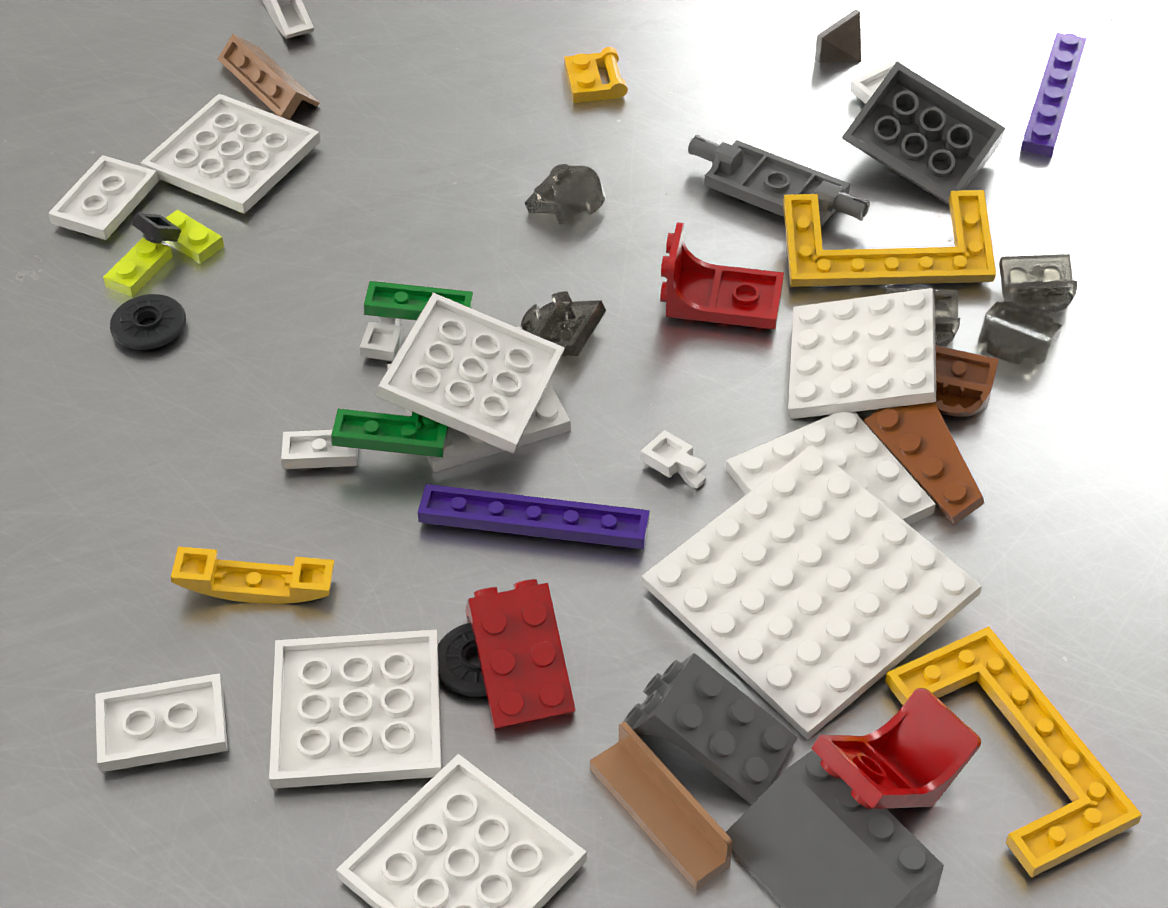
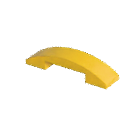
M178 546L170 578L172 583L183 588L226 600L267 604L298 603L329 596L334 560L295 556L294 566L220 560L215 549Z

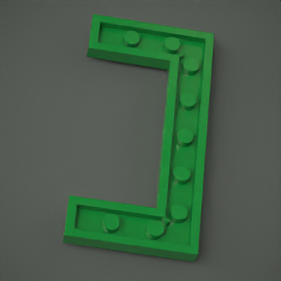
M369 281L364 301V315L417 321L433 293L472 309L473 292ZM338 408L331 434L332 446L443 458L449 427L413 411L412 416Z

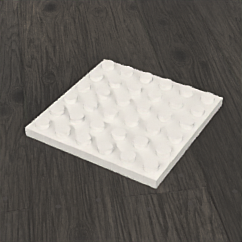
M812 444L642 575V584L807 740L980 595L982 585Z

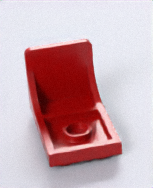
M677 222L675 232L668 233L666 253H669V256H663L661 264V277L667 279V282H662L660 302H666V317L776 330L784 272L723 266L704 262L688 250L684 242V223Z
M537 579L517 582L513 584V590L499 593L497 587L480 589L474 592V598H469L467 601L466 617L470 619L476 641L494 730L576 712L548 583L538 584Z
M918 688L912 693L902 708L876 731L864 736L820 735L811 749L822 759L820 764L823 769L838 779L842 778L852 788V797L868 809L933 807L980 748L981 738L928 689Z

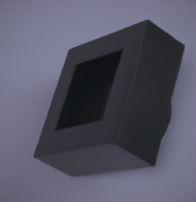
M136 213L132 222V226L143 233L144 239L156 244H161L162 241L177 242L181 233L180 228L158 214Z

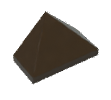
M855 9L817 35L815 60L817 62H862L860 11Z

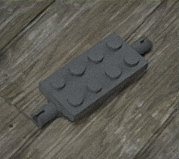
M695 135L689 143V154L712 162L711 169L705 174V186L783 217L784 195L818 194L821 227L836 211L857 218L860 221L868 213L870 201L849 194L850 183L738 140L733 145L725 142L718 144L700 135Z

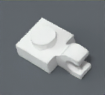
M381 317L379 323L369 322L359 347L361 357L393 361L404 337L403 326H400L401 319Z
M665 430L641 450V461L669 478L678 472L683 480L695 489H698L707 480L704 475L700 474L706 468V463L697 457H693V446Z

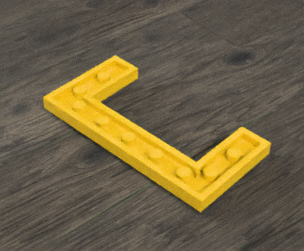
M984 190L951 191L949 205L955 247L823 250L818 194L784 195L783 208L790 287L994 282L996 269Z
M989 626L887 672L885 683L902 705L906 703L912 693L918 688L928 689L933 695L940 698L977 681L1070 798L1072 803L1009 833L1005 843L1031 878L1139 824L1142 816L1140 811Z

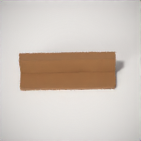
M232 34L217 58L277 116L290 120L302 100L317 107L320 104L317 99L262 49Z
M625 721L619 724V742L591 759L590 770L697 891L730 867L732 839Z

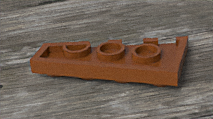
M935 402L881 408L863 420L953 525L985 504L983 495Z

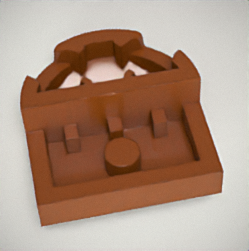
M935 345V404L939 412L950 416L967 417L982 411L990 399L999 359Z

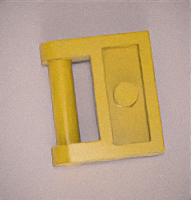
M606 47L600 53H581L574 56H564V67L573 103L616 99L627 94L628 88L626 81L621 78L617 64L619 56L615 48ZM606 67L610 80L609 84H602L598 68Z

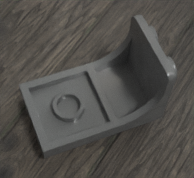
M695 653L681 663L678 660L673 661L663 675L657 673L643 690L647 697L642 705L637 703L624 719L638 736H657L682 748L751 805L768 789L798 738Z

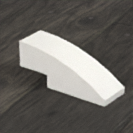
M262 0L276 27L286 39L314 31V26L302 0Z

